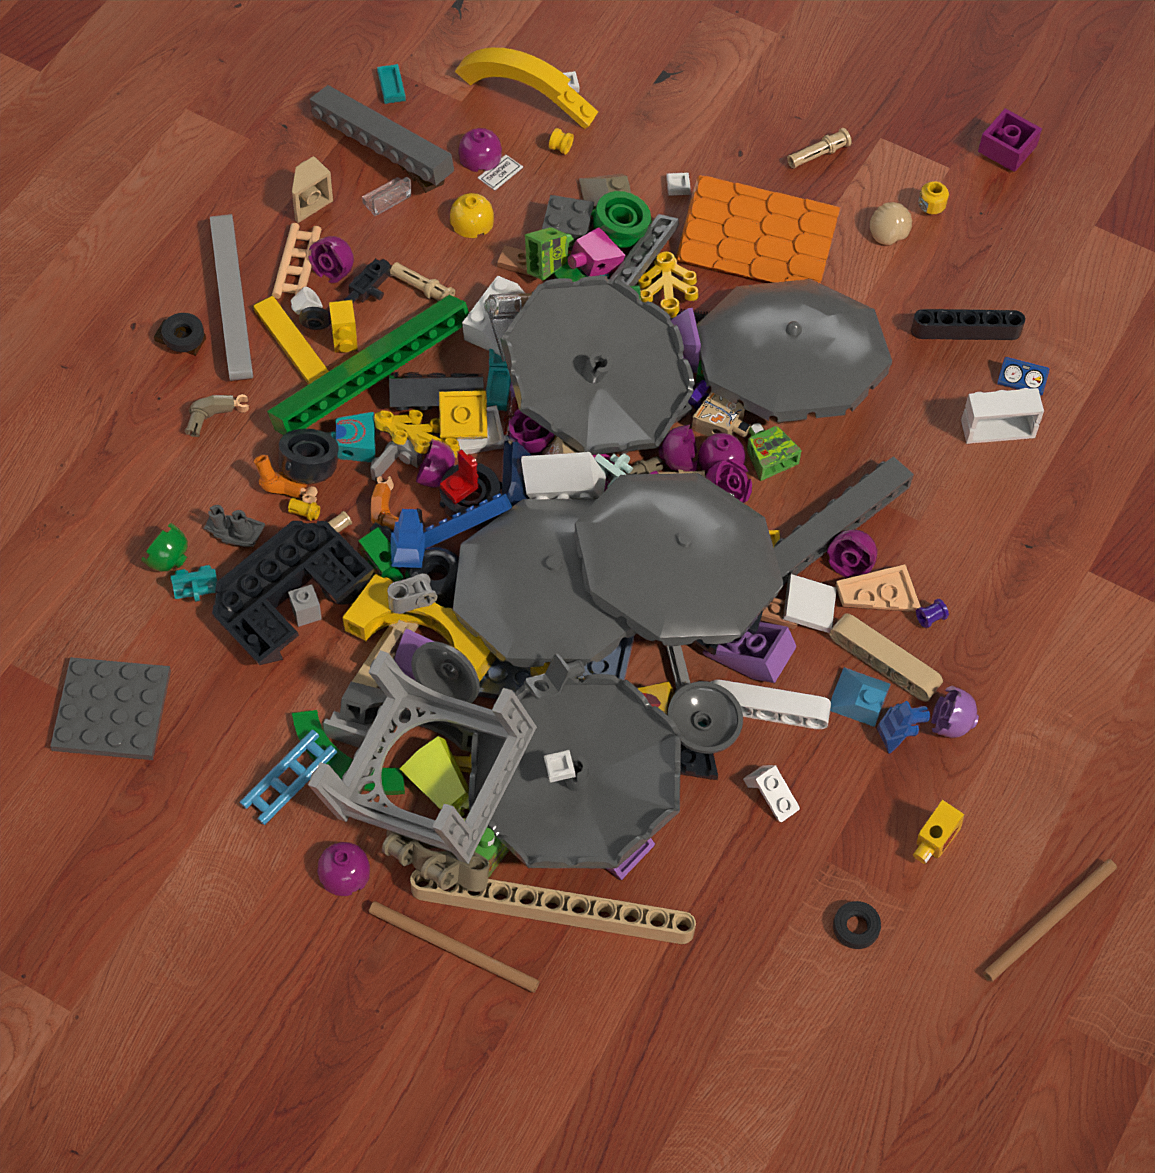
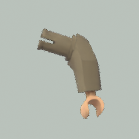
M242 394L234 400L232 395H212L193 402L189 408L191 416L185 433L189 435L191 431L192 437H199L205 419L217 413L232 412L234 407L239 412H247L249 405L239 404L240 402H247V396Z

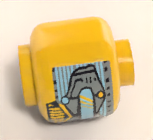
M937 181L924 184L918 200L921 210L928 214L941 213L946 208L949 197L947 187Z

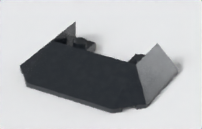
M291 521L216 582V598L212 615L259 665L283 660L280 651L299 636L293 626L275 609L289 598V591L299 589L313 579L338 604L353 591L359 596L371 578L374 569L327 521H317V523Z

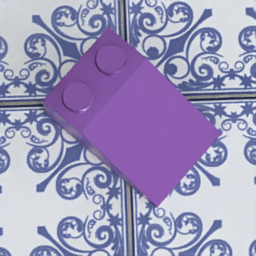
M760 622L755 634L747 631L742 637L736 638L732 642L718 644L716 655L709 653L705 649L703 654L752 679L775 683L796 649V644L787 626Z

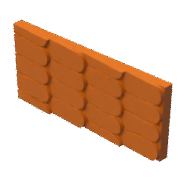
M699 175L694 186L676 260L677 262L766 283L812 279L821 284L840 207Z

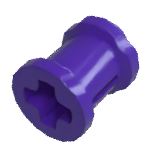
M936 599L933 604L925 608H917L916 616L924 628H929L933 622L947 619L949 612L941 599Z

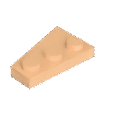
M905 564L839 580L835 584L843 607L916 611L920 607Z

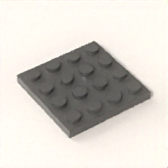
M70 657L51 741V750L153 760L171 674L170 666Z

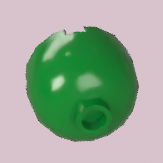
M173 523L168 525L171 530L169 532L163 530L147 549L146 553L149 554V557H142L141 559L144 564L155 571L166 572L175 566L180 568L188 558L185 555L188 548V540L185 534Z

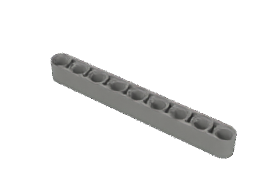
M232 214L211 216L210 224L230 381L253 378L233 216Z

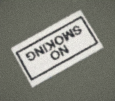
M505 155L495 168L485 171L478 179L496 190L520 171L523 166Z

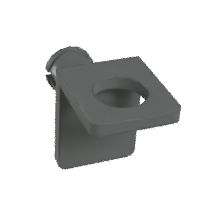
M557 653L554 654L545 674L526 678L524 683L535 699L540 700L561 694L567 679L583 676L585 668L580 660L566 664L560 654ZM534 683H543L547 686L548 690L540 691L535 687Z

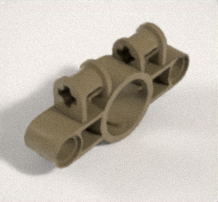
M387 830V838L383 843L382 852L385 855H392L399 859V863L403 866L412 863L421 872V876L424 879H431L438 883V887L442 890H446L456 883L475 892L487 888L489 861L480 854L474 852L469 864L459 861L453 852L428 850L429 848L439 847Z

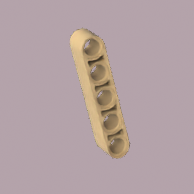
M844 614L829 631V635L835 643L922 701H928L943 683L939 673L851 614Z

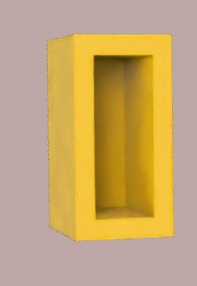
M352 300L330 302L329 308L335 353L358 350Z

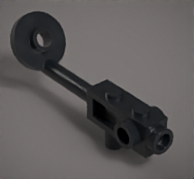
M375 258L349 284V295L343 301L352 300V303H354L356 300H359L363 303L370 295L377 300H381L384 293L377 288L390 276L391 265L385 259L379 261ZM307 307L300 312L299 322L308 329L322 330L331 324L330 313L320 307Z

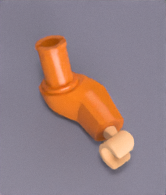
M260 455L254 459V464L260 475L259 485L265 491L286 494L296 498L302 497V500L307 503L316 502L317 498L315 496L318 491L315 487L311 486L306 489L307 484L292 481L282 472H274L268 455Z
M382 476L377 477L378 484H376L371 497V521L373 524L376 522L394 531L395 522L399 520L389 510V499L394 484L390 476L386 482H383Z

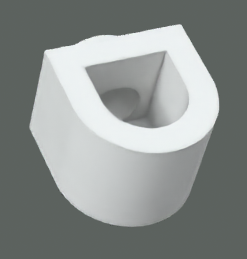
M303 287L291 299V307L298 315L307 307L323 308L317 294L308 287Z

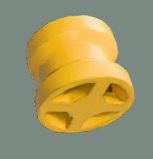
M556 128L550 137L549 148L552 150L558 149L562 154L566 155L572 146L574 135L571 133L565 134L561 129Z

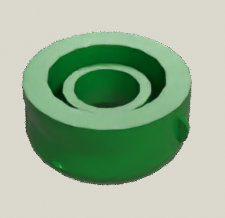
M614 191L603 195L599 199L596 209L591 213L594 230L600 227L618 248L635 246L639 239L645 235L649 225L652 223L651 213L647 204L638 196L624 191Z

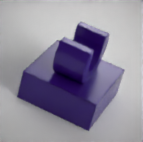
M704 380L694 384L693 394L688 400V403L693 405L697 411L702 405L701 399L705 401L709 396L705 392L709 386H706Z

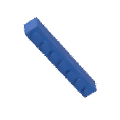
M499 493L493 496V500L489 502L486 499L480 502V506L476 508L471 506L465 509L466 512L463 514L458 512L452 515L453 518L447 520V518L439 522L440 525L436 527L431 525L425 528L426 531L423 532V534H426L425 549L510 510L512 505L507 495Z

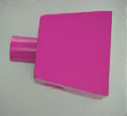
M599 227L576 240L568 257V264L572 269L580 267L587 276L615 273L623 262L625 254Z

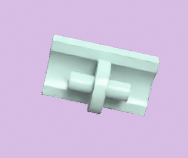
M597 454L594 458L606 477L608 475L613 477L607 488L620 475H627L623 470L630 473L633 469L628 465L630 457L626 454L620 457L613 454L610 460L615 463L614 465L600 454Z

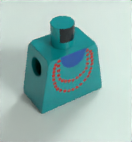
M374 412L337 418L336 432H325L337 441L339 459L372 463L376 458Z

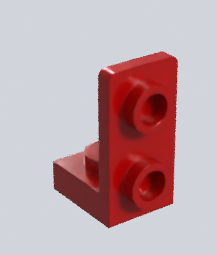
M462 449L457 452L459 470L440 483L442 491L455 505L478 489V464L471 454L467 455Z

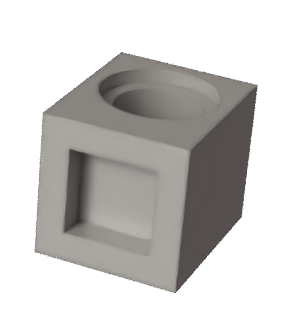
M312 585L288 592L290 607L298 627L322 619L320 604Z

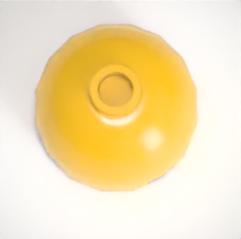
M476 193L463 194L452 204L450 224L454 227V231L457 234L466 238H477L478 234L484 233L485 235L492 229L494 212L491 203L484 196Z

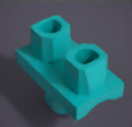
M210 565L201 566L197 572L188 573L185 569L176 570L175 575L171 576L175 599L194 596L195 602L200 601V595L216 593V571Z

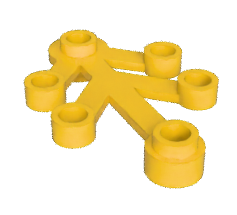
M661 252L654 261L655 266L641 276L638 286L644 289L641 290L642 302H652L653 295L664 288L665 299L661 301V308L671 318H674L679 313V301L674 298L673 287L685 293L686 300L694 301L698 298V288L691 285L696 284L697 277L694 271H688L679 266L671 252ZM662 272V277L652 284L651 280ZM671 272L683 277V281L672 276Z
M410 410L409 415H393L389 411L375 413V427L381 431L389 432L394 443L404 445L408 437L416 452L426 454L431 440H439L449 445L455 454V458H457L460 446L456 439L446 438L443 440L426 433H440V419H432L430 424H420L423 414L418 410Z

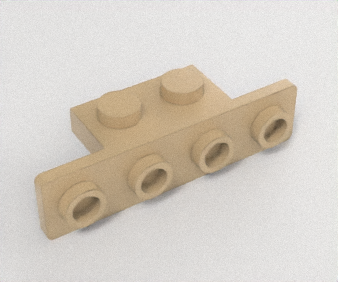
M399 620L398 623L389 625L352 682L378 688V684L368 673L371 663L376 659L380 650L389 653L394 659L406 628L415 632L420 624L405 623Z

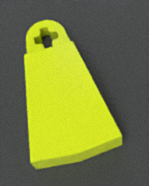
M438 736L420 748L400 768L440 809H442L444 804L453 806L461 817L464 816V809L469 810V787L444 738Z

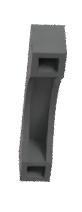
M351 681L341 699L340 719L363 725L371 724L374 722L378 709L383 705L387 696L379 688ZM417 709V711H418V717H421V716H423V715L425 714V713H420V712H419V709ZM409 710L404 711L400 719L401 723L410 721L411 712ZM433 721L418 725L445 736L461 750L472 752V739L476 730L446 721Z

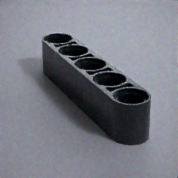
M920 309L914 314L911 333L918 339L1016 340L1022 334L1026 318L1022 312L1017 310Z

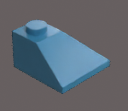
M844 667L831 698L830 711L875 727L891 684Z

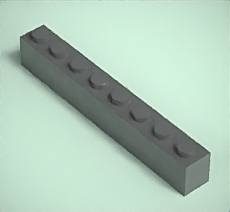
M327 85L310 98L311 112L316 119L326 122L332 128L340 130L346 136L354 138L362 145H366L376 153L389 158L393 163H397L406 168L407 171L417 174L423 180L437 186L455 171L452 155L449 152L335 88Z
M894 456L886 462L882 461L875 471L871 474H865L858 484L854 487L849 486L841 497L837 500L832 499L824 510L820 513L815 512L807 523L803 526L801 524L798 525L786 539L781 538L775 544L774 551L783 585L788 582L791 574L798 575L825 554L837 535L843 531L857 529L909 489L914 474Z

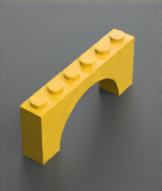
M375 574L343 616L345 631L365 641L376 631L391 624H396L399 620L405 623H415L429 627L441 634L452 647L458 649L470 660L476 670L479 682L497 658L485 646L481 637L472 635L458 621L451 608H444L434 602L427 607H420L402 614L392 612L389 608L387 590L394 582L387 577L382 578Z

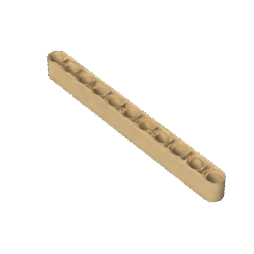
M415 870L410 877L411 892L416 899L677 944L689 943L693 939L696 920L694 916L684 911L488 879L487 888L479 891L481 892L479 895L472 896L468 894L470 890L458 883L453 885L454 890L450 892L444 891L438 887V883L431 879H424L419 870ZM421 881L429 883L425 887H419L416 885L418 882ZM498 894L505 895L507 898H505L504 900H497L494 897ZM522 899H530L533 902L529 905H524L520 901ZM549 903H555L559 907L556 909H549L546 905ZM576 907L583 908L585 911L583 913L577 914L572 910ZM600 912H608L611 916L602 918L598 914ZM633 916L637 920L635 922H628L624 918ZM654 920H658L662 922L663 925L660 927H655L651 924V922ZM686 925L689 930L681 931L677 926Z

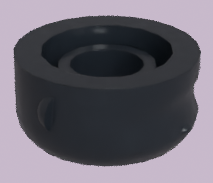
M296 429L287 432L279 441V456L277 460L279 469L286 477L298 483L316 484L323 482L331 477L337 468L338 443L331 435L316 429Z
M477 463L478 489L475 492L480 493L481 496L474 501L462 499L455 505L440 488L441 501L439 506L444 509L451 519L453 518L452 515L458 512L463 514L466 512L465 509L471 506L476 508L480 506V502L486 499L489 502L493 500V496L500 493L502 482L498 480L496 474L489 467ZM458 464L445 473L441 482L459 470Z
M441 547L424 549L422 568H406L405 579L412 578L418 574L428 575L433 572L444 574L446 577L441 580H431L430 586L438 596L435 601L436 604L444 608H451L454 604L459 556Z

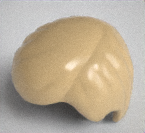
M896 202L884 203L882 206H879L870 220V231L873 238L883 245H892L898 240L907 238L912 228L910 212L902 204Z

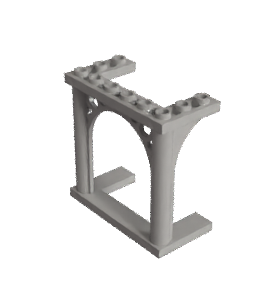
M380 650L376 659L371 663L368 673L387 696L386 700L378 709L372 726L367 730L366 737L361 747L356 751L354 760L348 771L344 773L342 780L328 764L320 762L317 769L312 773L308 786L339 820L346 822L351 817L453 852L459 861L469 864L537 726L512 690L503 688L493 709L484 708L443 695L421 685L405 675L389 653ZM417 709H419V712H420V713H425V714H424L423 716H421V717H418V711H417ZM409 710L411 712L410 721L401 723L400 719L404 711ZM446 721L506 739L465 821L453 806L447 804L443 805L437 819L432 820L400 809L390 802L385 795L381 779L385 757L392 745L410 729L427 722ZM375 783V787L370 793L361 795L366 784ZM377 796H380L378 803L373 800Z

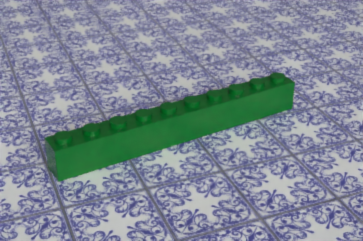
M452 295L446 296L267 411L274 430L284 435L292 430L306 429L463 327L462 322L469 314L466 302Z

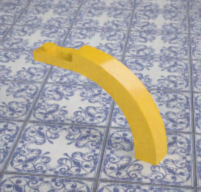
M495 47L476 50L465 56L455 70L470 86L476 81L488 77H504L525 83L546 95L584 129L590 126L598 113L592 105L568 85L571 79L545 61L521 51Z

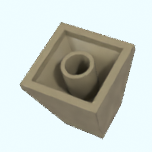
M624 174L579 178L583 200L594 202V209H596L599 199L609 192L624 191L631 193L628 177Z

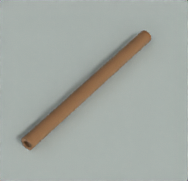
M1107 859L984 970V977L989 982H993L1117 869L1116 864L1111 859Z
M376 901L372 903L369 909L370 914L533 993L538 988L539 980Z

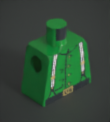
M379 528L358 540L357 552L373 567L372 577L376 574L382 578L387 577L393 582L405 580V577L400 573V567H392L391 544Z

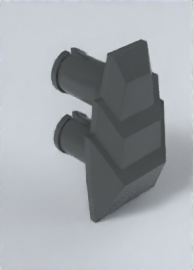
M220 505L210 507L211 511H208L210 517L204 527L205 530L214 534L215 538L221 539L223 543L254 548L265 523L246 517L242 510L232 512L233 516L225 515L224 509Z

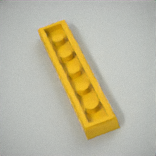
M274 296L253 305L255 313L308 385L329 372Z

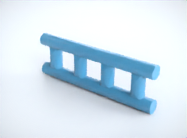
M313 729L240 801V804L245 809H248L253 804L262 812L257 819L263 825H266L310 780L312 773L317 769L320 762L326 764L337 753V750L331 745L325 751L314 741L319 735ZM306 749L317 757L307 769L296 760ZM288 767L299 775L289 787L278 778ZM270 786L281 794L271 805L260 797Z

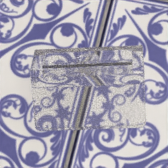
M397 177L364 195L362 202L374 216H377L411 197V180L408 177L402 180Z

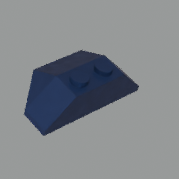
M504 435L502 495H507L513 507L522 499H530L526 494L521 460L522 456L532 455L511 436Z

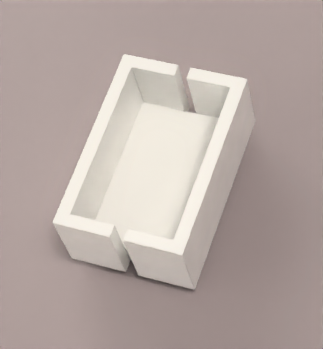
M1022 388L1020 390H999L996 392H975L969 394L961 423L967 444L1035 438L1044 413L1038 388Z

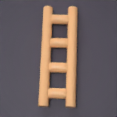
M291 224L272 292L274 298L279 299L282 292L294 293L296 295L303 287H307L312 268L308 257L311 255L309 248L314 242L319 240L321 227L314 226L312 232L299 231V224ZM296 239L309 241L307 250L294 248ZM291 257L305 258L303 267L290 266ZM286 275L300 276L298 285L285 283Z

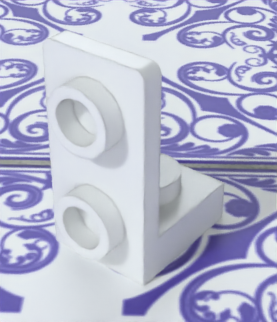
M762 765L743 778L747 787L760 789L778 822H783L800 809L776 765Z

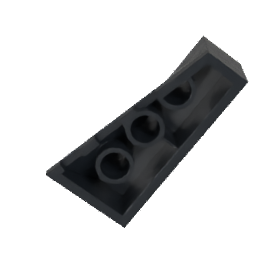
M392 372L389 376L390 407H395V410H409V406H418L419 410H430L432 406H439V392L484 391L483 373H451V377H446L445 373L432 372L427 374V377H423L419 372H409L404 374V376H399V372Z

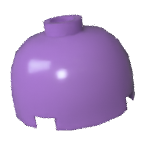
M950 686L945 690L949 692L946 697L940 696L931 723H936V728H932L933 732L945 737L957 738L965 735L971 728L973 729L978 723L979 716L977 715V706L974 698L969 693Z

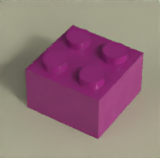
M1005 108L982 134L978 152L1015 172L1037 147L1042 128Z

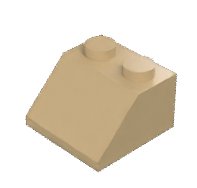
M314 156L300 163L295 170L292 196L295 221L297 223L333 201L331 173Z

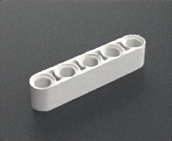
M725 680L711 681L726 688L735 696L741 706L743 717L813 729H825L828 726L831 701L825 697Z

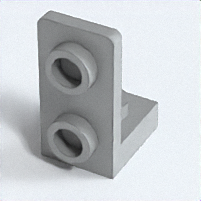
M409 440L404 445L390 441L382 455L372 461L370 466L371 478L376 482L377 477L382 476L397 457L404 463L418 468L423 462L422 454L414 450V446Z

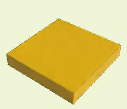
M486 391L439 392L440 439H488Z

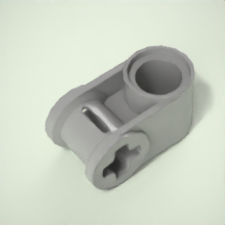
M418 574L412 578L392 583L387 590L390 610L394 613L402 614L410 610L432 605L438 596L431 589L429 575Z

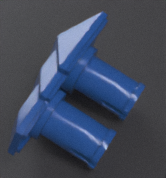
M402 509L398 522H395L394 533H391L392 567L422 568L426 534H423V523L419 521L417 509Z
M905 701L902 704L898 703L894 707L889 708L877 727L889 754L906 737L918 735L919 726L915 725L916 723L929 721L930 712L926 711L928 709L926 706L911 708L909 702Z

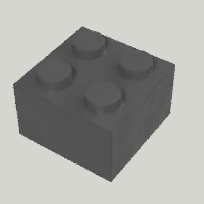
M550 195L542 229L550 227L566 234L568 233L573 237L575 244L577 239L591 231L593 222L591 213L594 210V202ZM574 245L569 247L568 250L572 251Z

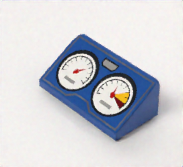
M1005 357L997 384L1018 390L1022 388H1038L1039 394L1042 396L1050 369Z

